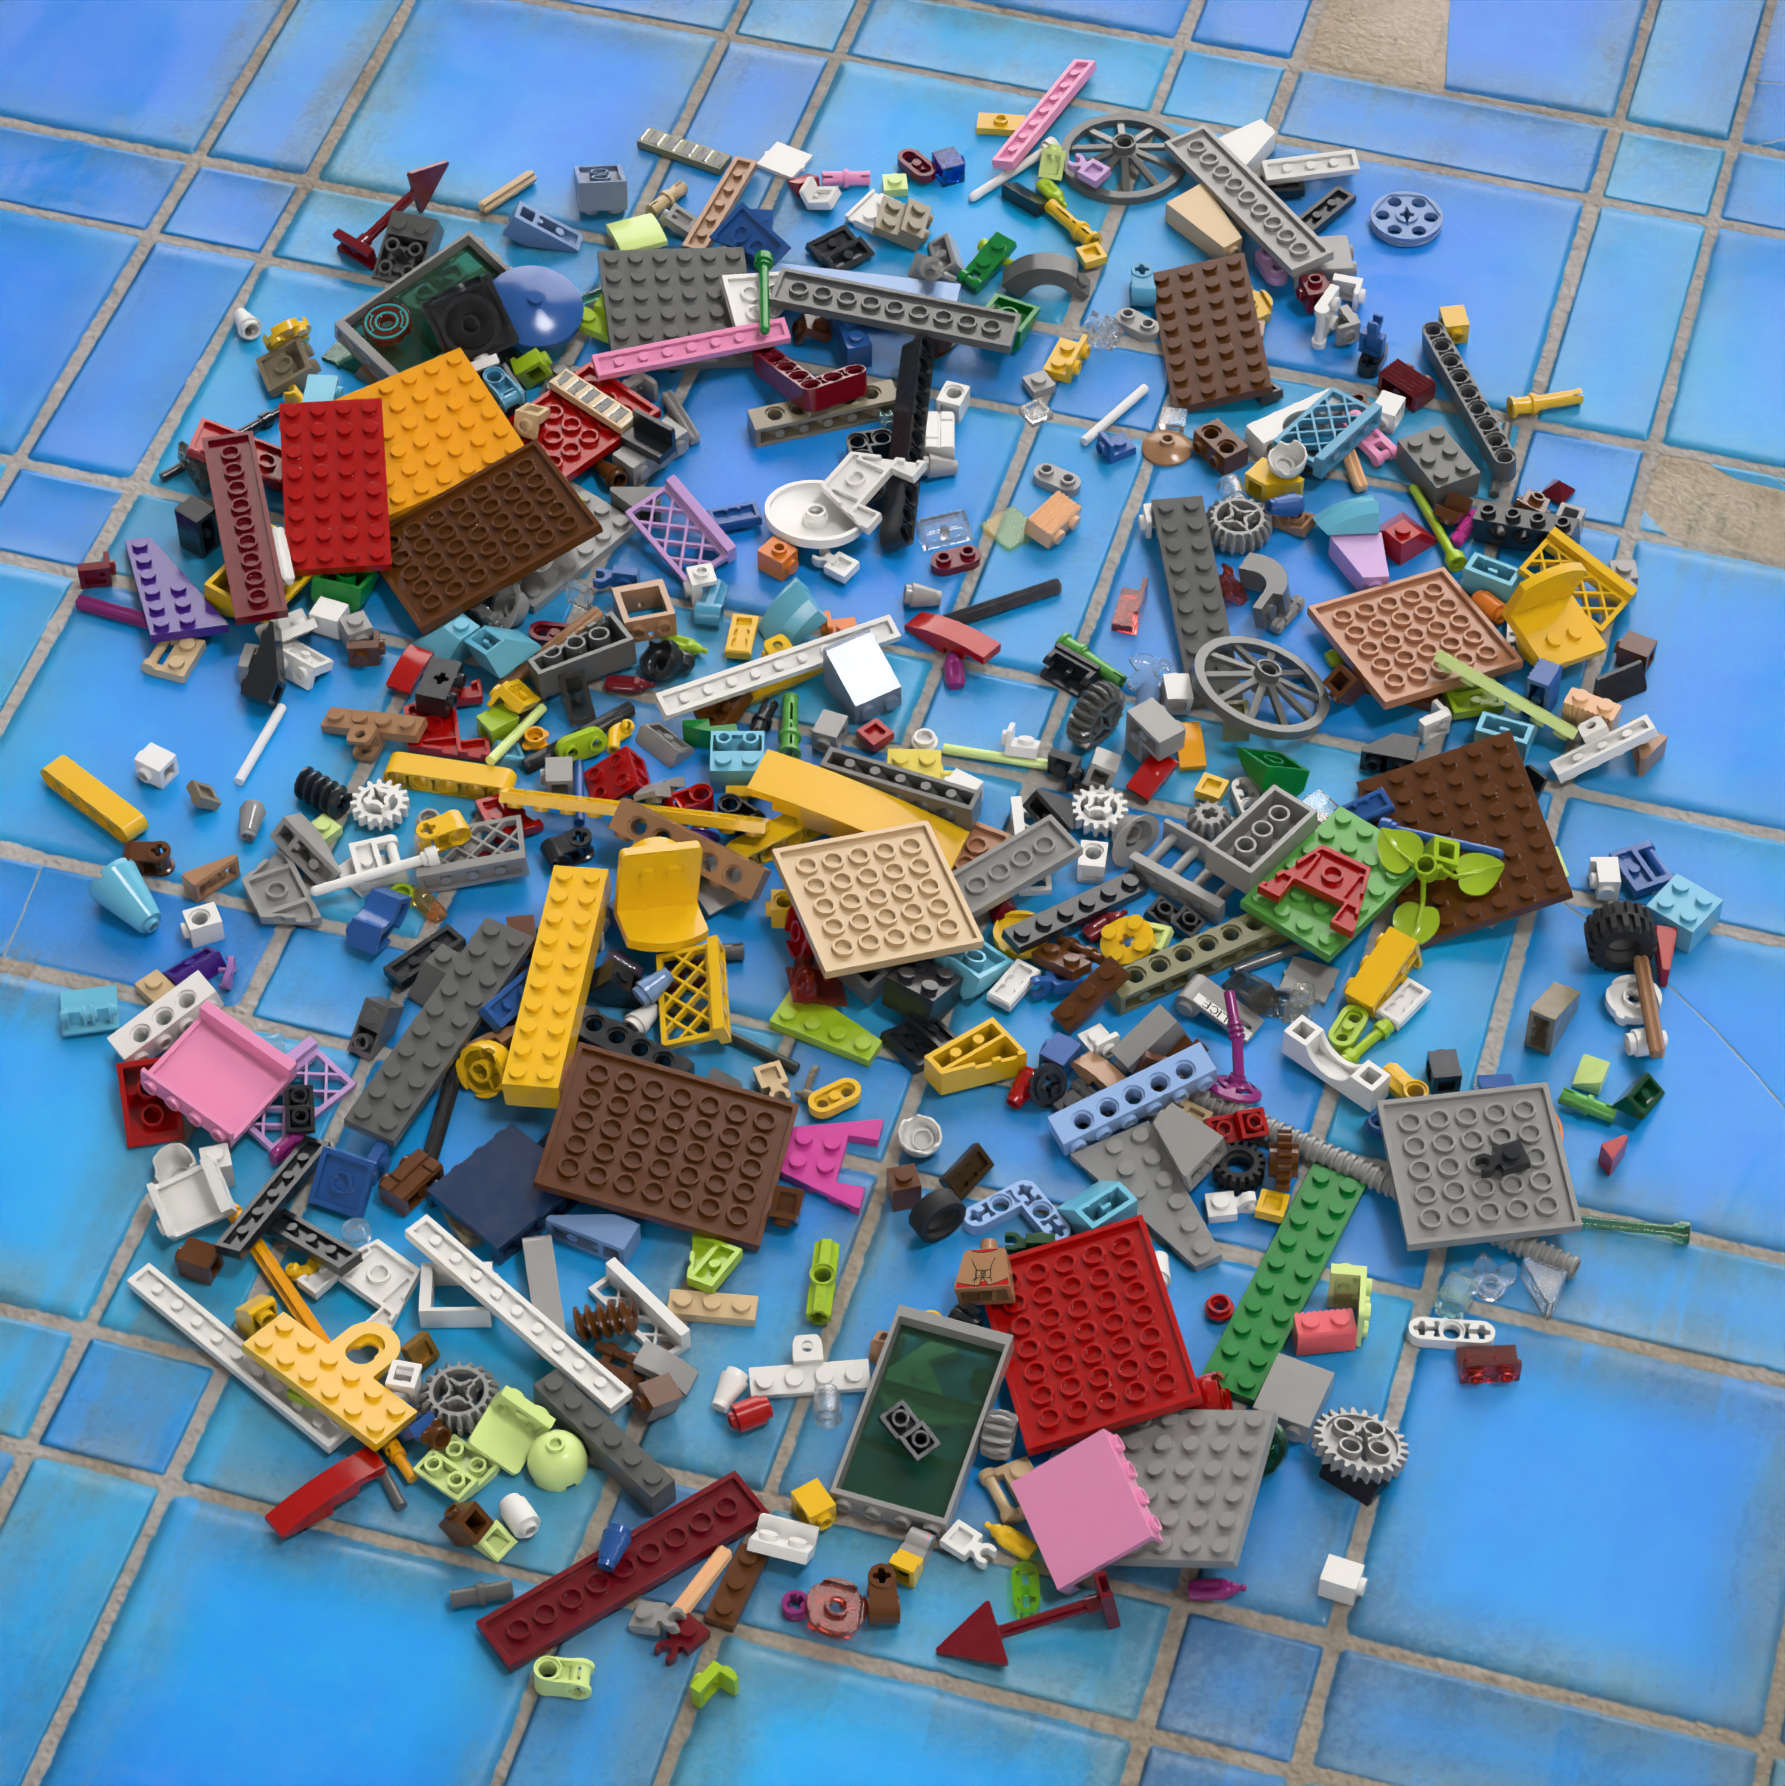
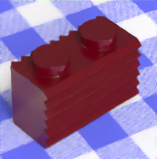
M1397 358L1389 366L1383 368L1382 371L1380 370L1377 389L1381 390V392L1384 390L1406 397L1405 408L1414 413L1435 397L1436 383L1430 376H1424L1415 370L1410 363H1404Z

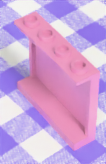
M206 1000L200 1006L199 1017L149 1070L144 1067L141 1069V1084L146 1092L151 1095L156 1094L163 1099L170 1109L180 1111L187 1116L191 1124L196 1127L201 1126L207 1130L218 1143H228V1146L232 1148L294 1080L297 1075V1062Z
M1105 1429L1096 1432L1011 1482V1486L1057 1590L1069 1596L1080 1590L1077 1583L1093 1575V1573L1100 1571L1152 1540L1159 1544L1164 1542L1159 1533L1162 1530L1161 1524L1157 1517L1150 1513L1147 1506L1150 1503L1149 1498L1143 1488L1138 1487L1135 1480L1138 1476L1136 1469L1129 1460H1126L1123 1454L1125 1450L1123 1441L1117 1434L1114 1435Z

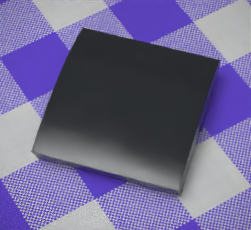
M846 224L806 243L805 247L810 256L823 268L846 271L875 255L862 236L856 238Z
M904 1016L902 1024L881 1032L880 1040L910 1070L918 1074L924 1071L925 1055L958 1036L940 1020L926 1028Z

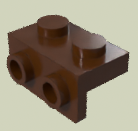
M751 692L695 710L693 714L696 719L709 718L710 726L735 724L746 711V708L753 700Z

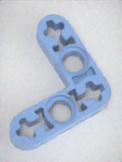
M1029 1180L1018 1181L968 1207L963 1221V1226L968 1233L980 1235L1022 1214L1036 1232L1052 1233L1051 1225L1053 1224V1230L1057 1233L1055 1234V1241L1070 1237L1071 1228L1037 1185ZM1003 1203L1009 1208L1006 1211L999 1212L993 1209V1206ZM1038 1210H1044L1049 1216L1039 1219L1033 1213Z

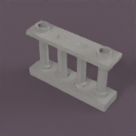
M1166 818L1163 821L1162 842L1148 856L1134 851L1129 856L1128 871L1133 870L1149 888L1182 906L1186 904L1200 916L1218 926L1224 920L1226 902L1224 900L1236 887L1226 882L1216 894L1206 891L1202 887L1214 875L1207 869H1204L1193 881H1188L1179 876L1195 858L1205 863L1206 849L1211 842L1187 830L1181 824ZM1174 845L1185 853L1170 869H1167L1157 862Z

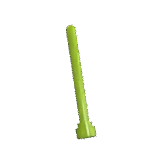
M1411 484L1409 491L1445 552L1444 562L1448 570L1454 573L1463 570L1467 564L1465 555L1462 551L1454 549L1419 486Z

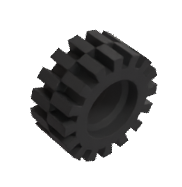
M1239 1140L1233 1141V1146L1227 1142L1228 1153L1213 1167L1212 1171L1214 1183L1217 1182V1187L1221 1190L1225 1186V1191L1233 1190L1234 1196H1239L1240 1191L1244 1193L1250 1189L1255 1192L1258 1186L1261 1187L1264 1179L1266 1161L1265 1157H1263V1152L1261 1150L1257 1151V1146L1254 1144L1248 1147L1249 1142L1244 1141L1243 1145H1239ZM1243 1164L1249 1167L1250 1170L1238 1173L1230 1170L1228 1166Z

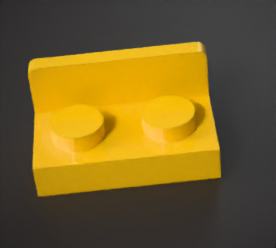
M1083 334L1079 342L1060 337L1042 370H1045L1051 379L1070 384L1074 376L1079 375L1083 360H1087L1090 355L1091 345H1088V335Z
M515 679L510 682L507 680L502 685L497 684L488 695L490 700L486 705L491 708L503 702L507 709L520 714L535 708L542 699L521 680Z

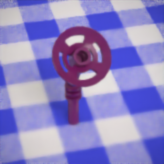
M1228 990L1224 992L1229 1022L1226 1024L1229 1035L1228 1039L1232 1041L1233 1072H1230L1229 1075H1217V1081L1208 1090L1232 1102L1254 1104L1261 1100L1262 1093L1256 1086L1246 1081V1076L1244 1075L1243 1039L1245 1034L1243 1033V1022L1239 1019L1235 991ZM1248 1091L1250 1094H1242V1092Z

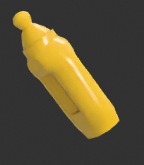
M989 1521L984 1523V1527L989 1529L996 1543L1020 1559L1029 1561L1037 1551L1038 1545L1035 1541L1013 1527L1001 1524L991 1525Z

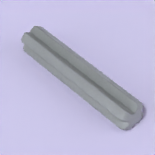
M672 390L663 392L661 394V401L673 420L688 430L689 445L693 446L695 443H700V433Z

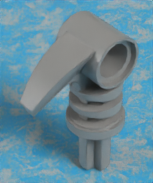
M918 252L915 253L907 274L911 278L927 281L956 283L957 279L956 276L945 271L943 263L939 258L926 256Z

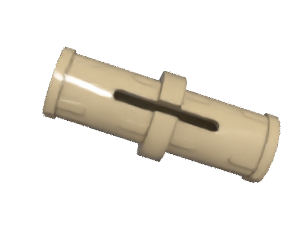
M678 180L669 189L662 190L658 197L646 206L647 214L652 213L657 218L665 208H671L678 199L688 193L687 185L683 181Z

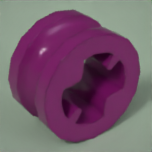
M791 1590L782 1597V1614L787 1620L799 1622L808 1616L810 1607L809 1598L806 1593L801 1590ZM797 1602L798 1606L801 1604V1608L794 1610V1606L790 1608V1604Z

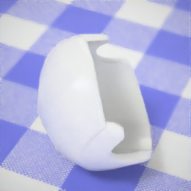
M1293 440L1291 443L1280 441L1269 451L1267 464L1269 470L1274 475L1283 479H1291L1303 472L1308 454L1305 446L1297 440Z
M916 1114L909 1119H903L897 1131L901 1148L906 1154L914 1158H925L934 1154L941 1146L943 1138L940 1125L933 1118Z
M170 1143L160 1148L152 1160L155 1168L154 1176L159 1183L198 1166L191 1150L182 1143Z

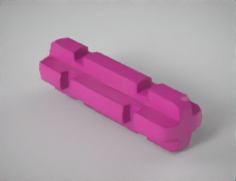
M1475 508L1468 512L1467 516L1464 517L1455 529L1456 531L1450 535V542L1456 548H1460L1464 544V540L1473 532L1472 517L1476 511Z

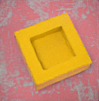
M1098 241L1075 248V256L1085 270L1107 264L1108 256Z
M1204 772L1194 789V798L1203 801L1208 799L1213 804L1219 801L1220 804L1229 788V780Z
M726 785V793H734L747 803L748 799H754L753 796L747 795V786Z
M1262 1188L1254 1217L1281 1224L1290 1202V1194Z

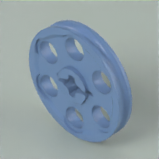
M1398 191L1380 197L1371 208L1370 226L1372 231L1381 240L1395 246L1417 247L1433 241L1442 229L1443 213L1440 206L1430 197L1417 192ZM1390 203H1398L1400 206L1393 207V206H1390L1389 204H1390ZM1414 204H1422L1424 207L1417 208V207H1414L1413 205H1414ZM1405 212H1407V219H1408V225H1407V226H1406ZM1378 216H1385V217H1387L1388 219H1386V220H1380V219H1378L1377 217H1378ZM1427 218H1433V219H1435L1436 221H1435V222H1428V221H1426L1425 219H1427ZM1396 230V231H1398V232H1400V233H1399V234H1391V233H1389V231ZM1419 231L1424 233V235H1415L1413 232Z

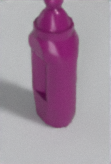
M949 651L943 664L945 683L949 689L959 690L964 687L966 682L964 663L957 653Z
M308 1133L289 1134L268 1154L270 1163L274 1166L281 1164Z
M1225 1578L1193 1579L1188 1581V1598L1192 1601L1225 1600L1230 1596H1234L1239 1591L1245 1592L1247 1587L1245 1584L1239 1585Z

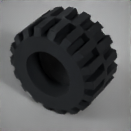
M1613 901L1614 903L1603 904L1601 908L1594 909L1592 911L1593 914L1587 916L1583 926L1588 956L1591 962L1595 963V966L1598 968L1604 967L1606 971L1615 970L1616 972H1622V970L1629 971L1634 969V957L1637 955H1646L1650 961L1653 958L1652 955L1657 952L1658 941L1653 916L1649 909L1642 907V904L1637 902L1633 904L1632 901Z

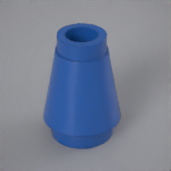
M1295 492L1268 499L1265 502V511L1268 515L1295 518L1302 514L1305 509L1304 498Z
M610 1523L608 1528L603 1530L597 1567L607 1572L614 1571L632 1542L630 1538L632 1532L630 1529L617 1523Z

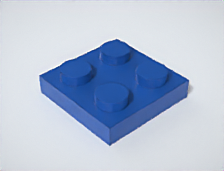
M323 1146L307 1202L357 1219H364L379 1163L330 1146Z

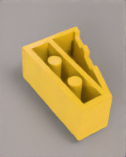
M1389 926L1385 933H1381L1377 937L1374 944L1375 948L1370 955H1366L1359 965L1360 970L1355 977L1349 978L1344 987L1347 1004H1356L1364 1007L1368 1015L1376 1019L1375 1015L1378 1008L1393 994L1399 984L1402 985L1409 978L1406 975L1413 967L1419 970L1423 965L1418 941Z
M991 1017L925 1055L924 1078L940 1095L1016 1077L1017 1072L1027 1066V1052L994 1017Z

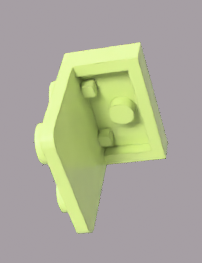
M1331 1263L1327 1307L1346 1309L1350 1307L1356 1309L1357 1340L1355 1344L1357 1347H1361L1362 1337H1368L1372 1279L1367 1278V1266Z
M506 1385L493 1397L467 1442L475 1451L514 1476L520 1472L528 1459L529 1448L534 1440L544 1432L549 1431L556 1419L549 1415L545 1408L535 1405L526 1399L522 1392Z

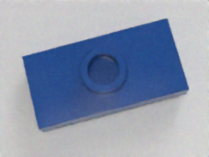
M756 501L706 510L724 532L762 525V516Z
M1383 788L1342 806L1370 824L1380 820L1382 817L1395 813V807Z

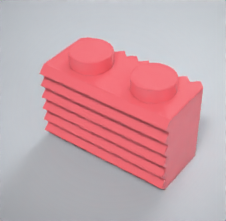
M1337 1308L1336 1310L1331 1309L1324 1312L1321 1310L1318 1312L1308 1311L1306 1314L1304 1312H1301V1314L1296 1312L1294 1314L1292 1340L1296 1356L1355 1350L1357 1326L1352 1308H1342V1310Z

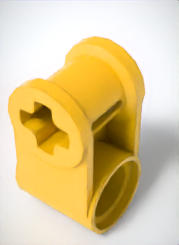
M449 810L444 814L424 820L416 827L417 836L421 840L419 843L421 852L424 851V848L432 846L433 842L439 854L447 849L463 845L470 839L472 834L458 810Z

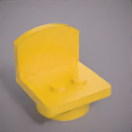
M1569 562L1559 564L1538 572L1520 582L1501 613L1516 635L1518 651L1533 666L1539 658L1561 665L1563 667L1562 670L1570 665L1602 655L1607 647L1573 596V593L1587 572L1582 563Z
M650 837L619 851L614 916L627 948L647 952H668L692 947L707 939L709 929L698 905L703 853L699 841L675 842L665 837Z

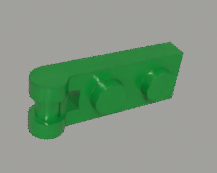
M996 231L969 265L959 272L956 281L961 285L970 286V290L979 293L1017 248L1016 242Z

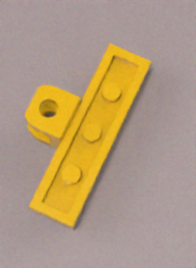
M778 634L764 641V650L761 652V658L793 646L786 636ZM823 667L751 691L753 700L750 702V706L761 702L764 698L772 697L823 673Z

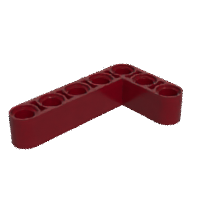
M774 346L752 351L755 375L804 411H819L868 393L866 367L863 365H849L815 377Z

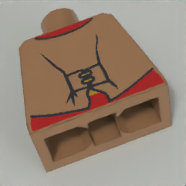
M985 1238L980 1242V1249L964 1252L954 1285V1290L961 1306L964 1304L968 1305L969 1303L974 1306L1015 1303L1016 1298L1009 1257L1006 1249L998 1248L996 1240Z

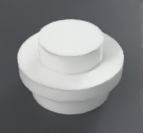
M919 729L913 735L911 745L913 749L935 750L938 746V738L930 729Z

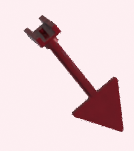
M442 160L408 171L407 178L411 188L410 191L367 232L362 233L357 238L338 228L332 234L333 238L341 242L337 246V250L373 271L377 257L370 245L388 226L392 210L403 212L415 201L417 211L423 213L449 162Z
M1104 1569L1093 1573L1096 1593L1083 1597L1084 1600L1002 1625H997L990 1601H985L936 1648V1652L941 1656L1007 1667L1009 1663L1002 1643L1004 1638L1086 1613L1091 1615L1101 1612L1109 1630L1120 1627L1121 1624L1112 1590H1110L1106 1571Z

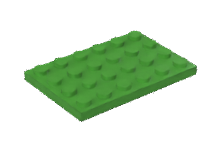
M1340 806L1240 900V908L1329 963L1417 877L1416 870L1410 865L1405 873L1398 875L1385 869L1380 861L1377 849L1380 829ZM1322 844L1371 867L1365 896L1352 939L1330 929V921L1340 910V907L1296 886H1292L1278 904L1258 894V885L1264 880L1266 882L1275 878V874L1282 869L1288 870L1296 865L1298 859Z

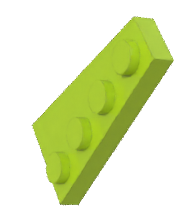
M796 982L769 1020V1028L867 1067L871 1066L882 1049V1040Z

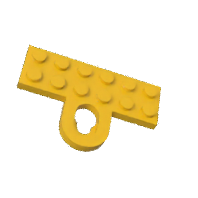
M282 1312L242 1343V1352L375 1452L411 1424L417 1417V1410L377 1381L389 1372L392 1360H398L400 1354V1340L392 1329L376 1322L355 1324L327 1344L291 1316ZM365 1346H373L378 1350L374 1359L367 1364H355L346 1357L348 1352Z

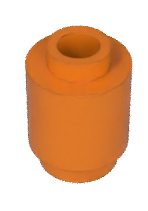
M1478 590L1472 595L1471 599L1494 626L1500 625L1505 621L1501 613L1506 604L1489 591Z

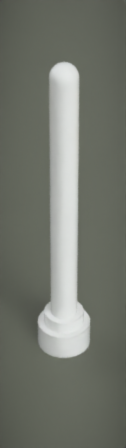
M1048 137L1041 142L1039 149L1024 158L1015 170H1006L969 194V200L972 202L977 201L1041 159L1042 147L1047 148L1048 144L1059 145L1058 141L1054 137Z
M435 845L424 848V851L419 852L420 855L312 886L310 894L317 897L416 867L440 865L439 856Z

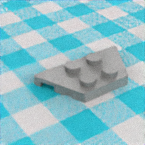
M280 847L277 848L278 853L270 860L265 858L258 864L255 870L250 871L241 879L242 886L261 924H322L321 915L293 860Z

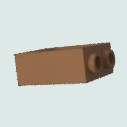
M663 578L612 588L613 607L616 617L632 635L635 643L677 635L676 614ZM661 606L664 609V612L629 618L627 614L628 612Z

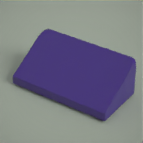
M206 946L163 972V975L177 986L199 970L208 981L219 974V967L226 968V964L220 951Z

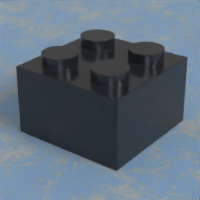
M929 959L905 963L886 977L881 1004L929 1028L958 1004L963 977Z

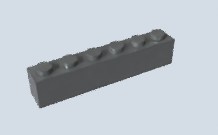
M555 1368L533 1385L535 1405L545 1408L549 1415L556 1419L554 1424L560 1430L576 1435L583 1442L587 1455L652 1517H655L676 1501L675 1479L560 1371Z

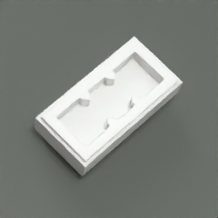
M1017 958L989 990L986 1000L1011 1012L1033 986L1030 982V977L1041 976V970Z
M1408 978L1378 1008L1375 1017L1379 1020L1382 1018L1388 1019L1393 1024L1394 1029L1399 1031L1431 998L1432 991Z

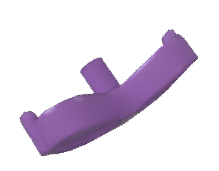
M226 956L227 967L218 968L219 973H224L222 982L218 987L224 990H231L233 987V974L237 971L235 957Z

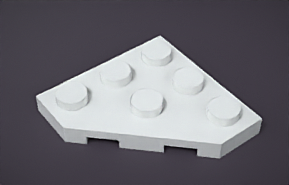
M769 272V297L779 272ZM759 273L722 275L720 282L732 326L736 327L760 322ZM769 306L770 320L777 319L785 309Z

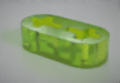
M1028 1561L1018 1562L1011 1570L1012 1609L1019 1618H1025L1040 1612L1039 1571L1035 1564ZM1021 1574H1027L1028 1585H1023ZM1023 1596H1029L1030 1607H1024Z

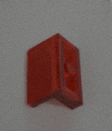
M1143 577L1140 590L1122 587L1112 620L1111 631L1137 635L1147 602L1149 578Z

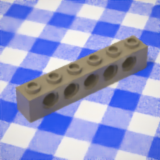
M892 379L869 383L868 393L864 396L815 412L804 411L792 401L747 410L748 430L755 447L760 448L893 419L897 390Z

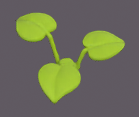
M1381 827L1379 830L1377 849L1384 868L1391 873L1399 875L1405 873L1411 865L1415 868L1416 875L1421 881L1420 905L1415 902L1403 903L1395 910L1393 915V927L1417 940L1419 945L1430 940L1439 928L1440 916L1438 910L1434 907L1425 906L1426 884L1433 882L1438 877L1439 872L1444 873L1453 880L1459 879V887L1465 894L1482 896L1492 890L1505 868L1504 863L1493 856L1482 853H1468L1459 857V866L1455 869L1457 874H1453L1445 869L1442 864L1437 865V861L1432 855L1424 854L1423 842L1417 834L1408 830Z

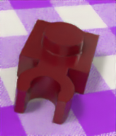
M689 1612L686 1614V1620L680 1619L676 1622L680 1632L671 1634L666 1631V1637L669 1640L659 1641L654 1647V1655L657 1657L662 1652H670L665 1658V1664L668 1667L676 1663L680 1652L690 1656L711 1638L710 1630Z

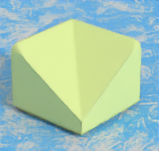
M1583 1054L1572 1087L1600 1095L1608 1076L1610 1062Z

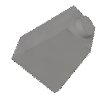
M1158 1004L1110 1050L1116 1057L1113 1063L1123 1074H1126L1128 1071L1133 1074L1145 1050L1165 1056L1185 1035L1189 1039L1190 1037L1178 1021L1163 1006Z
M1172 1102L1165 1110L1159 1111L1153 1121L1155 1133L1186 1190L1189 1192L1228 1153L1225 1139L1222 1135Z

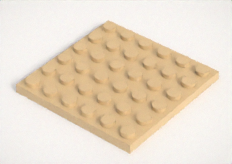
M928 820L772 849V860L824 979L982 949L984 946L981 932Z

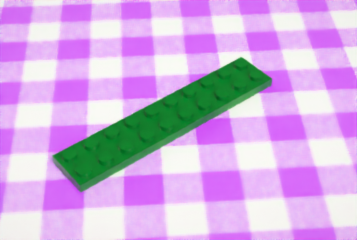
M1315 1163L1311 1166L1202 1373L1204 1375L1221 1371L1226 1379L1220 1381L1222 1388H1229L1231 1399L1253 1407L1278 1353L1282 1354L1292 1335L1294 1314L1296 1312L1301 1314L1305 1310L1366 1191L1367 1183L1361 1184L1358 1179L1354 1180L1350 1176L1346 1177L1342 1173H1337Z

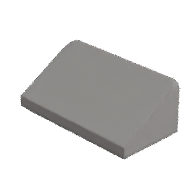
M948 232L927 244L930 255L942 261L945 271L958 276L959 272L964 269L957 243Z
M660 722L642 724L635 739L636 743L668 768L677 766L694 754L695 751L694 748Z

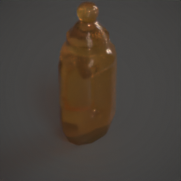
M410 885L413 888L412 894L415 907L430 922L437 924L447 917L446 909L430 892Z

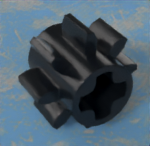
M971 1303L968 1305L964 1304L963 1306L960 1304L956 1305L948 1315V1318L981 1327L984 1323L981 1316H979L981 1310Z

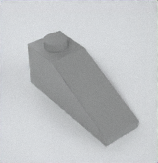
M301 812L282 818L269 837L316 885L338 879L342 871L319 830Z

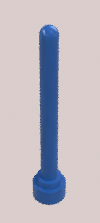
M1382 817L1378 824V829L1384 827L1411 831L1417 834L1423 843H1428L1434 835H1437L1402 827L1399 823L1395 822V819ZM1437 835L1460 842L1459 851L1487 854L1499 860L1504 857V851L1499 848Z

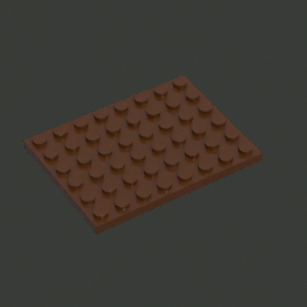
M535 439L390 522L392 570L379 571V573L420 633L425 635L602 533L603 529L538 440Z
M1511 730L1356 782L1361 797L1383 788L1395 807V813L1386 817L1395 819V822L1399 823L1402 827L1495 847L1504 851V857L1500 859L1505 865L1504 871L1492 890L1482 896L1465 894L1459 887V879L1453 880L1450 877H1447L1445 881L1434 880L1426 884L1425 906L1434 907L1438 910L1440 924L1435 935L1426 943L1419 945L1420 949L1574 898ZM1380 820L1373 822L1371 824L1378 828ZM1459 851V857L1468 854L1467 852ZM1418 877L1396 897L1399 906L1406 902H1415L1420 905L1421 881Z
M578 1042L536 1173L533 1188L758 1252L768 1219V1210L771 1208L775 1187L779 1180L800 1104Z

